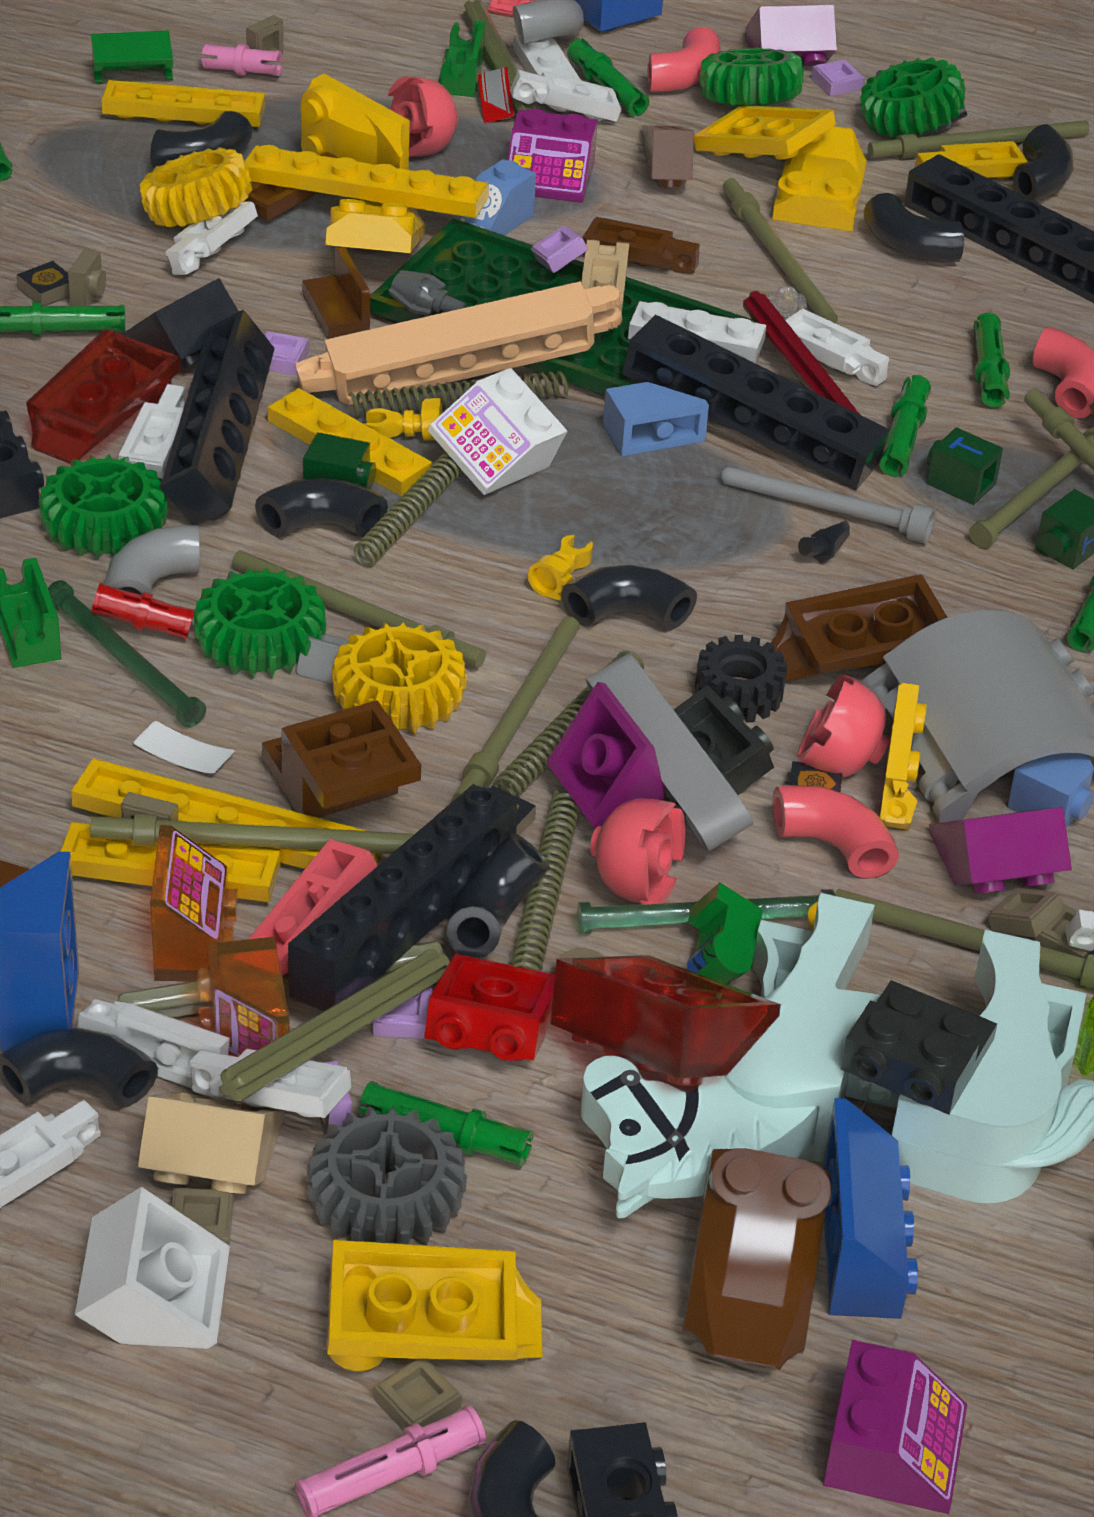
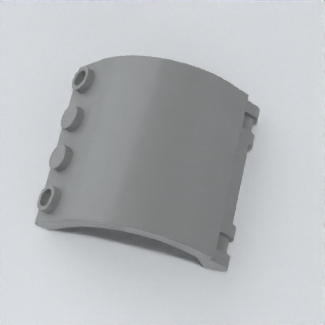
M979 610L954 615L933 623L918 631L884 655L883 658L886 663L865 677L861 682L871 689L883 704L887 718L886 727L892 726L898 691L897 683L899 682V685L901 683L919 685L917 703L927 704L923 734L913 733L911 749L912 751L920 752L919 762L926 773L919 781V788L928 801L934 802L933 811L940 823L963 820L981 790L1024 763L1060 753H1080L1094 757V704L1089 699L1094 694V687L1079 668L1074 672L1070 671L1068 665L1075 660L1058 637L1049 642L1033 622L1015 613L999 610ZM959 779L960 783L955 786L957 780Z

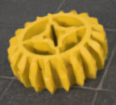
M208 148L201 152L194 151L185 156L180 155L179 158L174 160H167L164 165L155 167L153 172L148 173L139 184L141 202L144 211L148 213L150 221H154L156 225H165L166 227H174L176 225L184 227L191 223L198 224L207 219L212 220L213 217L218 215H225L229 209L237 208L241 202H244L252 191L250 171L247 163L244 162L242 154L237 153L236 150H226L225 148H218L216 150Z
M404 621L398 627H390L383 622L381 629L378 630L365 627L362 636L356 634L349 635L348 644L339 646L338 654L334 659V666H332L333 694L335 695L336 703H339L343 710L378 700L398 730L409 729L413 734H416L420 726L434 729L438 720L449 721L451 712L460 708V702L463 700L467 683L463 654L455 649L453 640H443L441 631L426 632L423 624L416 628L406 627Z

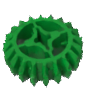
M743 47L742 49L718 51L708 55L701 61L700 86H702V95L712 102L728 103L732 106L774 105L776 102H786L789 99H794L802 92L804 70L801 57L791 51L771 49L770 47Z
M932 57L927 60L917 58L915 61L910 62L904 60L903 63L898 65L890 64L889 69L877 71L876 76L867 79V84L861 88L860 107L862 116L865 117L869 129L877 131L880 136L889 134L891 138H896L898 135L919 134L922 136L924 132L930 130L935 132L938 126H947L950 124V119L960 116V110L965 107L966 89L964 79H961L960 71H957L956 65L948 64L947 60L936 61Z
M110 454L105 459H95L90 455L88 461L81 462L72 459L71 467L59 466L57 467L56 475L46 477V485L41 488V496L39 497L40 519L44 530L49 533L50 540L60 542L63 550L76 548L79 556H83L88 552L95 553L97 558L105 553H112L115 556L131 539L154 529L162 528L166 523V516L168 515L167 495L160 488L161 481L157 477V472L146 470L144 462L131 464L128 456L116 460L112 459Z
M268 566L263 572H253L247 567L244 574L229 571L226 580L213 579L211 588L202 589L201 598L196 602V609H194V635L197 638V645L203 649L204 657L214 658L216 667L229 665L233 674H237L242 670L249 671L252 678L257 672H268L273 677L275 671L279 669L292 673L294 664H298L300 652L304 656H307L311 648L309 637L322 640V635L326 634L325 606L323 605V598L317 595L316 586L305 585L303 576L289 578L287 570L271 573Z

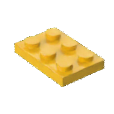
M739 106L694 135L696 151L713 152L715 156L743 153L744 157L747 158L761 155H774L779 160L792 158L798 154L800 148L820 140L823 133L836 125L834 110Z

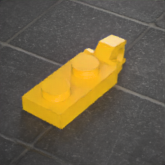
M1014 141L941 145L939 152L917 153L915 167L940 154L986 178L1008 179L1013 176L1014 170L1019 164L1028 161Z
M901 683L898 686L880 810V819L886 827L909 830L917 805V800L908 790L909 784L906 782H916L920 752L911 750L913 733L923 734L927 704L917 703L919 685Z

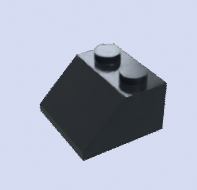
M218 278L154 312L116 337L115 341L119 347L160 372L175 364L182 371L198 362L208 327L239 311L221 279Z

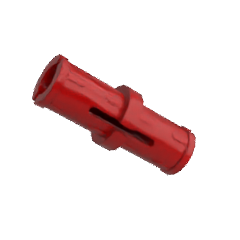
M99 583L91 613L133 624L134 630L143 632L144 628L187 640L194 616V609L153 599V594L143 592L142 595Z

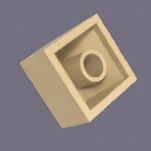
M175 1090L148 1096L138 1167L154 1170L153 1179L157 1181L188 1184L189 1176L212 1179L211 1189L245 1194L247 1185L255 1186L265 1180L283 1121L284 1110L270 1107H252L244 1102H236L224 1098L214 1099L205 1095Z

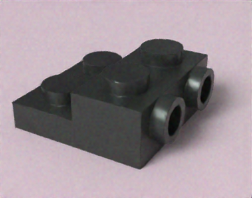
M706 685L673 709L737 795L775 768L769 754L774 750L770 739L757 725L750 729L743 722L745 717L742 711L728 695L721 699L709 685Z
M890 980L877 1002L869 1001L847 1035L841 1070L858 1076L864 1081L872 1082L908 1097L919 1104L950 1115L994 1041L998 1023Z

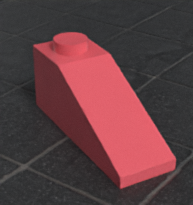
M329 839L233 957L236 964L275 979L289 973L288 943L378 866L370 851Z

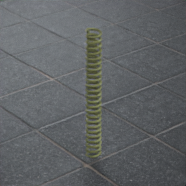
M558 371L556 375L553 372H549L547 376L543 372L539 376L533 373L530 378L524 374L521 378L523 382L526 379L528 387L533 393V378H535L537 396L541 399L543 396L542 377L545 381L546 396L550 398V377L552 376L554 394L558 398L560 395L558 383L560 375L564 394L568 395L567 380L561 371ZM473 379L469 384L464 380L461 385L455 381L452 386L448 382L444 386L437 383L435 388L431 384H428L426 388L420 385L418 389L412 385L409 390L403 386L400 392L394 387L391 392L385 388L382 393L376 389L374 394L367 390L365 395L361 391H358L356 396L352 392L348 395L352 397L357 418L360 416V397L363 403L364 415L366 416L368 397L370 396L372 409H376L378 394L381 408L386 409V393L390 403V411L395 412L394 396L396 393L399 412L403 413L404 392L408 410H413V391L416 399V408L420 411L421 390L424 399H429L430 389L433 398H438L439 388L442 395V405L446 409L448 406L446 397L447 387L450 391L452 405L456 402V386L460 398L464 394V386H466L468 391L476 381Z
M446 451L403 494L393 507L375 523L374 527L356 543L354 554L360 564L366 567H373L385 555V552L389 551L390 547L403 536L404 532L408 531L409 527L422 516L423 512L463 472L452 461ZM447 463L451 464L454 467L455 471L452 470L447 465ZM443 468L447 469L450 475L444 472ZM438 472L443 474L446 480L442 479L439 476ZM433 477L437 478L442 485L438 484ZM429 482L433 483L437 489H434ZM425 487L429 488L432 494L426 491ZM420 491L423 492L428 499L424 498L421 495ZM415 496H417L418 498H420V499L422 500L423 504L420 503V502L416 499ZM411 501L414 502L418 506V508L414 507ZM406 506H408L409 508H411L412 511L414 512V514L411 513V512L407 509ZM401 511L405 512L409 516V518L404 516ZM397 516H399V517L404 521V523H402V522L397 518ZM392 521L396 522L400 528L395 526ZM388 526L391 527V528L395 531V533H393V532L388 528ZM383 531H385L390 536V538L387 537ZM378 536L382 537L386 543L380 540ZM374 541L377 542V543L380 545L381 548H379V547L374 543ZM369 546L372 547V548L376 551V553L373 552V551L369 548ZM358 549L363 557L371 563H365L360 559Z
M622 651L612 660L613 662L629 652L639 661L641 668L644 669L642 659L631 651ZM588 685L506 767L505 771H502L495 778L493 786L497 787L498 783H500L502 790L520 797L523 792H526L527 787L531 786L533 781H536L538 776L548 769L547 757H550L563 734H565L566 727L570 726L571 721H573L586 701L584 698L589 696L590 689ZM503 780H506L510 786L508 790L505 788Z
M555 790L552 794L538 851L544 856L546 861H554L560 865L549 864L550 868L558 872L552 873L547 871L545 875L556 879L550 880L542 877L527 894L520 930L518 931L512 961L510 962V965L515 967L528 966L537 971L543 969L542 963L545 960L544 955L546 954V947L548 946V939L550 938L554 922L553 917L555 916V909L559 901L562 880L564 879V872L566 871L569 851L571 850L574 830L576 829V822L578 821L580 811L577 804L571 801H557L562 797L572 798L569 793L559 794L558 790ZM560 804H568L571 805L573 808L569 809L566 807L560 806ZM558 811L568 812L572 815L567 816L560 814ZM556 818L566 819L570 822L565 823L557 820ZM555 825L565 826L568 829L563 830L555 827ZM553 832L563 833V834H565L566 836H565V837L557 836V835H555ZM552 839L561 840L564 844L555 843ZM550 847H559L562 851L553 850ZM548 854H557L561 858L551 857ZM541 883H550L554 887H547ZM539 890H547L552 894H544ZM538 898H547L550 902L541 901ZM536 905H544L549 909H541ZM535 912L543 913L546 917L538 916ZM532 920H540L545 924H538ZM532 927H534V928H539V929H541V930H543V931H542V932H538V931L532 930L531 928H532ZM528 935H536L541 939H534ZM527 943H535L539 947L530 946ZM526 950H528V951H534V952H536L537 954L527 953ZM523 958H530L536 962H529Z

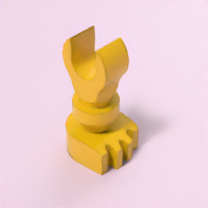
M430 398L422 401L421 414H415L414 410H404V415L383 408L369 410L366 412L367 423L364 424L388 438L399 436L402 433H405V437H415L416 432H422L424 441L435 440L428 432L430 424L443 413L441 398Z
M575 535L563 537L559 551H555L552 555L542 556L529 568L527 576L532 589L541 596L561 601L562 588L572 581L573 576L571 574L574 570L590 565L593 542L591 541L584 548L578 549L573 548Z

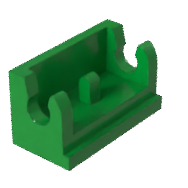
M475 20L470 40H463L459 37L460 27L459 23L456 22L451 28L449 49H446L438 83L443 85L451 95L475 97L478 87V74L481 73L484 61L485 21Z
M169 30L91 34L92 65L95 83H103L102 71L163 68L165 80L173 79V54Z
M37 558L23 560L21 567L23 579L14 585L6 583L8 579L3 568H0V633L12 668L62 659L59 618Z

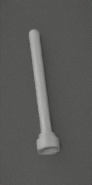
M733 467L724 468L720 475L722 482L726 485L898 527L900 533L907 534L908 540L924 544L928 542L935 522L936 509L921 504H915L914 507L906 506L902 510Z

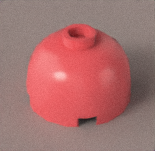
M405 76L397 79L387 95L394 96L391 108L388 109L410 120L409 158H420L437 154L449 144L458 124V112L451 94L443 85L428 78Z
M843 673L837 678L826 696L834 699V701L829 700L822 710L817 709L798 749L797 756L800 758L796 762L824 772L842 773V778L858 773L868 761L876 765L884 755L890 738L883 734L887 718L884 706L879 698L864 684Z
M633 799L619 805L607 816L603 825L596 827L590 843V852L592 857H596L597 870L605 886L616 896L631 902L659 907L668 899L677 880L675 877L668 876L672 860L682 862L685 848L686 829L684 814L681 809L673 808L676 805L675 803L657 799Z

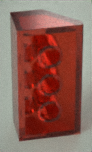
M649 955L556 959L550 1024L572 1033L571 1040L575 1042L603 1046L602 1053L605 1055L634 1059V1065L638 1069L667 1073V1080L671 1083L684 1086H698L703 1083V1077L727 1076L780 1016L781 1004Z

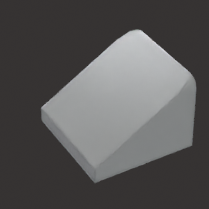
M329 634L322 635V640L309 637L311 648L307 656L300 652L297 674L333 684L332 666H334V659L338 654L339 646L348 644V639Z

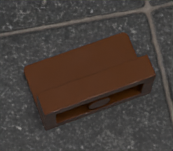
M345 247L335 248V275L302 280L303 296L327 339L370 330V290Z

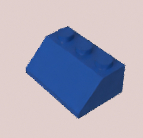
M57 852L0 887V1046L2 1052L40 1033L73 1028L79 979V958L70 852Z
M834 1098L823 1169L830 1172L831 1196L824 1216L829 1315L901 1319L906 1294L915 1295L918 1283L917 1259L907 1258L906 1247H912L914 1215L913 1211H903V1201H908L910 1193L909 1165H900L898 1140L847 1099Z

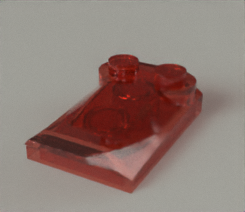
M104 329L26 402L32 429L31 446L35 451L70 465L72 459L80 460L137 412L144 402L159 403L167 384L172 385V378L180 372L179 356Z

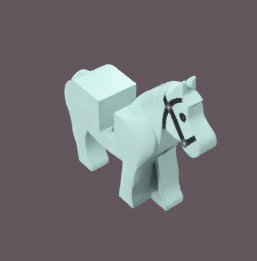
M820 893L813 931L761 920L757 932L753 970L758 976L762 987L760 1003L728 1032L723 1046L697 1089L692 1092H684L660 1081L643 1080L634 1064L618 1056H603L594 1060L586 1067L583 1078L581 1117L607 1148L605 1150L603 1179L618 1190L616 1217L625 1218L654 1198L675 1199L703 1196L709 1156L713 1149L747 1148L810 1162H824L834 1098L845 1099L846 1096L866 1101L869 1084H871V1089L867 1102L897 1108L892 1136L898 1140L900 1165H909L910 1184L976 1203H999L1016 1198L1033 1185L1042 1167L1059 1163L1078 1154L1094 1139V1081L1078 1079L1067 1085L1087 993L1041 983L1039 977L1040 942L985 930L974 980L981 991L986 1005V1009L980 1016L998 1024L994 1041L950 1115L841 1070L847 1035L869 1001L877 1002L881 996L879 994L846 990L868 946L875 905Z

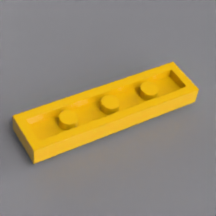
M108 80L101 100L102 114L115 115L125 119L145 117L154 118L161 122L181 120L193 121L199 125H209L223 112L234 111L246 117L251 127H260L265 110V93Z
M300 388L268 406V422L309 445L317 432L370 442V462H375L376 464L374 482L401 497L432 465V462Z
M71 822L60 852H70L73 876L166 888L172 842L157 841L156 846L153 847L134 846L133 840L91 838V824ZM174 842L168 889L175 888L184 891L182 886L185 883L190 887V892L194 890L197 893H202L205 874L202 872V868L199 871L189 863L191 847L199 851L203 858L206 857L209 861H211V858L191 843H188V861H185L176 854L177 842ZM193 843L224 866L225 874L222 896L270 902L281 866L280 850L252 846ZM175 857L183 862L182 868L175 864ZM206 860L204 872L221 883L222 871ZM185 864L192 868V875L185 871ZM174 867L181 870V877L174 873ZM195 871L202 875V882L194 877ZM184 874L191 878V884L184 881ZM173 876L180 880V887L173 883ZM209 880L208 894L219 896L220 887ZM194 881L201 885V891L193 887Z

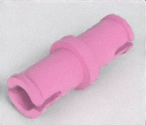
M208 43L204 45L202 54L216 55L218 57L217 59L202 58L204 69L235 71L240 76H246L248 72L280 76L283 66L267 64V61L283 62V54L279 50L250 49L247 44L228 47Z

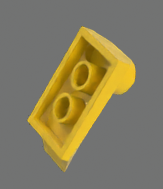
M325 73L312 79L307 91L304 92L301 98L302 151H311L317 155L327 151L338 158L348 157L357 162L375 165L391 164L395 168L409 170L410 120Z
M834 126L823 133L820 140L806 144L798 150L796 156L786 159L782 176L778 181L772 220L853 232L867 164L853 129Z
M362 199L339 200V206L331 207L330 225L326 228L325 245L411 253L425 234V223L416 208H410L407 205L380 203Z
M333 1240L328 1294L327 1355L342 1368L356 1372L368 1371L377 1367L385 1358L453 1360L543 1358L541 1298L528 1287L516 1267V1251Z

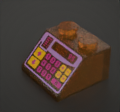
M160 825L150 900L154 981L191 982L221 977L223 960L233 961L234 927H226L227 921H237L238 889L228 888V871L224 863L173 826Z
M275 937L207 943V967L197 968L200 1002L209 1001V1006L198 1008L200 1028L230 1038L228 1055L239 1057L246 1049L258 1050L289 1032L290 1019Z

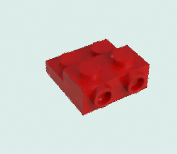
M454 954L429 997L424 1038L436 1040L442 1046L449 1049L466 1050L474 1048L492 1052L499 1059L516 1062L525 1059L534 1061L545 1039L548 1017L559 996L562 976Z

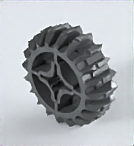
M392 1105L387 1114H377L369 1106L364 1118H358L347 1112L343 1126L329 1124L325 1138L316 1140L315 1147L312 1150V1157H310V1164L307 1165L308 1198L311 1201V1207L316 1208V1215L319 1218L320 1225L331 1224V1230L334 1232L335 1239L351 1234L352 1241L409 1244L410 1239L414 1238L427 1245L429 1238L432 1236V1230L445 1233L447 1225L450 1223V1217H458V1211L462 1206L463 1193L466 1192L467 1175L464 1174L465 1159L462 1155V1149L456 1148L453 1132H441L437 1118L422 1123L417 1109L407 1116H403L397 1113L394 1105ZM389 1172L388 1182L385 1184L386 1173Z

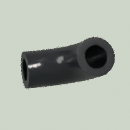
M225 111L212 124L201 129L188 131L158 129L155 131L151 143V165L154 169L157 166L164 165L167 160H174L179 158L180 155L185 156L194 151L201 152L208 148L212 150L218 148L232 149L240 153L252 139L253 131L251 124L242 114L234 111Z
M1048 124L1037 126L1025 138L1023 154L1029 162L1019 164L1015 168L1013 173L1014 188L1017 193L1033 201H1039L1060 191L1074 171L1072 149L1062 135Z
M891 193L878 194L866 203L863 210L864 219L869 229L881 243L903 255L920 260L935 262H959L961 260L964 249V232L959 221L932 220L915 215L905 208L899 197Z
M319 477L293 480L270 489L256 499L255 509L262 526L271 535L276 537H284L290 532L306 525L328 524L339 526L363 538L374 527L375 523L387 513L388 504L382 495L354 482Z
M636 565L598 568L570 581L563 586L561 591L562 602L566 611L582 626H590L612 614L633 613L644 615L658 622L666 629L673 630L687 620L697 601V592L685 582L659 569Z
M513 832L509 834L479 868L454 904L448 918L446 936L449 945L456 953L481 958L494 951L499 943L502 929L510 915L528 892L550 869L543 855L520 835Z
M84 1028L46 1031L13 1045L0 1054V1077L14 1097L25 1104L55 1088L80 1085L96 1089L118 1107H128L138 1102L148 1093L158 1075L156 1062L143 1051L114 1034Z
M518 1420L509 1422L497 1433L476 1463L467 1505L470 1517H539L535 1513L532 1504L534 1491L540 1482L554 1470L556 1463L550 1445L529 1424Z

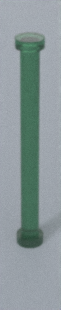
M58 580L48 587L55 609L62 610L176 712V719L184 727H194L203 720L207 710L206 705L199 698L186 695L97 615L92 614L91 610L74 596V589L66 581Z
M833 889L820 890V893L835 896ZM820 894L751 898L747 900L763 909L761 919L807 917L809 908L818 902ZM697 901L591 907L590 902H578L577 922L579 934H591L592 928L688 923L690 908Z

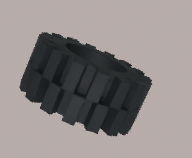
M735 635L732 642L729 641L727 636L719 637L718 645L711 641L706 644V650L702 649L699 653L695 682L696 693L706 685H709L721 699L728 695L738 705L747 723L755 722L756 714L762 719L770 717V711L776 712L780 708V702L783 701L787 663L783 661L784 655L781 651L774 652V645L769 642L760 646V638L754 636L751 637L750 642L743 641V635ZM733 677H741V678H746V679H748V680L736 679V678H733Z

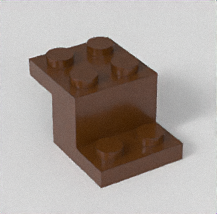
M378 700L281 728V737L262 742V758L295 811L317 818L398 794V787L421 780V763Z

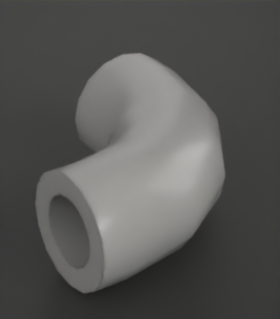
M538 0L513 6L515 28L522 44L551 37L569 40L581 31L584 24L582 8L575 0Z
M180 525L158 528L131 539L110 560L104 584L142 595L143 592L152 594V585L159 579L173 574L199 573V526Z

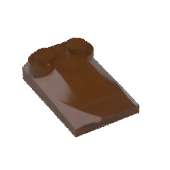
M919 574L786 602L785 615L781 627L771 641V644L774 645V652L781 651L784 655L783 661L787 663L785 679L787 683L812 676L886 663L883 656L918 631L948 617L923 575Z
M747 1148L712 1150L708 1161L682 1326L683 1331L692 1332L700 1340L708 1356L780 1370L793 1355L804 1352L825 1209L831 1196L830 1172L820 1168L817 1164L803 1159Z

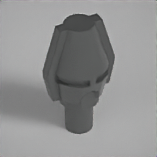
M400 270L389 289V294L410 312L419 315L430 316L434 312L440 314L441 312L466 308L467 305L460 300L448 296V291H445L446 284L431 274Z

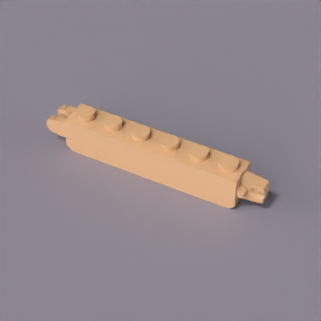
M580 281L326 339L325 353L296 363L298 381L301 389L307 393L335 390L339 402L350 406L354 405L352 397L348 395L350 392L356 396L358 391L365 395L367 390L374 394L376 389L382 393L385 388L390 392L394 387L399 392L403 386L408 390L412 385L416 389L420 385L426 388L428 384L436 386L437 383H450L588 351L594 344V334L608 331V329L613 330V328H618V325H621L622 314L619 307L617 308V305H620L621 290L618 287L616 288L615 285L610 286V284L603 287L597 286L584 289Z

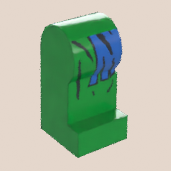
M721 882L690 908L688 923L699 929L696 952L687 962V971L696 987L709 995L723 993L730 981L738 979L750 970L763 910Z

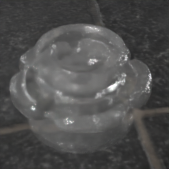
M782 286L777 292H771L767 297L785 320L799 310L807 309L805 296L801 293L798 294L797 290L791 286ZM784 303H788L790 305V307L786 310L782 308V305Z

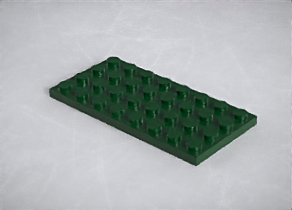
M453 218L370 295V312L383 316L393 322H405L427 317L410 312L389 294L392 282L400 270L435 276L446 284L445 291H448V296L466 303V307L582 282L584 262L574 259L555 273H552L536 260L531 251L534 245ZM626 277L621 325H618V328L615 327L613 330L608 329V331L594 334V344L588 351L523 366L538 373L543 372L545 375H548L549 372H553L556 375L558 371H561L565 375L567 382L575 384L579 388L589 389L605 395V391L608 388L639 383L622 374L630 339H628L629 324L639 301L647 303L659 302L668 307L689 311L702 310L711 315L732 319L745 318L750 321L753 320Z

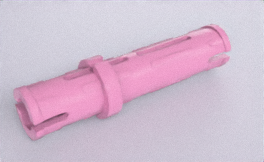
M470 1405L424 1427L414 1423L403 1429V1436L362 1454L355 1455L346 1461L307 1478L296 1480L295 1490L300 1505L307 1517H318L323 1513L371 1494L375 1490L416 1472L426 1476L436 1471L437 1463L475 1446L484 1445L486 1443L484 1427L477 1412Z

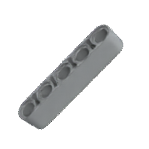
M629 652L585 679L590 691L593 690L597 682L605 683L654 746L665 796L670 802L676 804L674 808L682 810L685 823L707 852L753 825L750 814L734 789Z

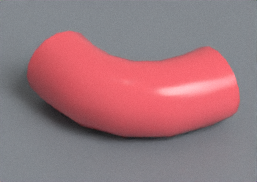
M695 28L684 37L682 42L683 49L676 52L649 53L647 69L649 92L677 91L700 84L701 61L708 55L721 51L717 34L710 28Z
M1046 327L1037 341L1033 355V366L1047 371L1061 380L1055 390V401L1058 406L1064 408L1073 418L1081 419L1088 417L1092 413L1089 405L1094 402V351L1083 340L1064 331Z
M787 785L775 787L772 802L773 818L776 832L780 838L808 837L830 843L841 851L851 873L860 878L882 876L896 865L899 853L894 838L880 817L854 797L818 786Z

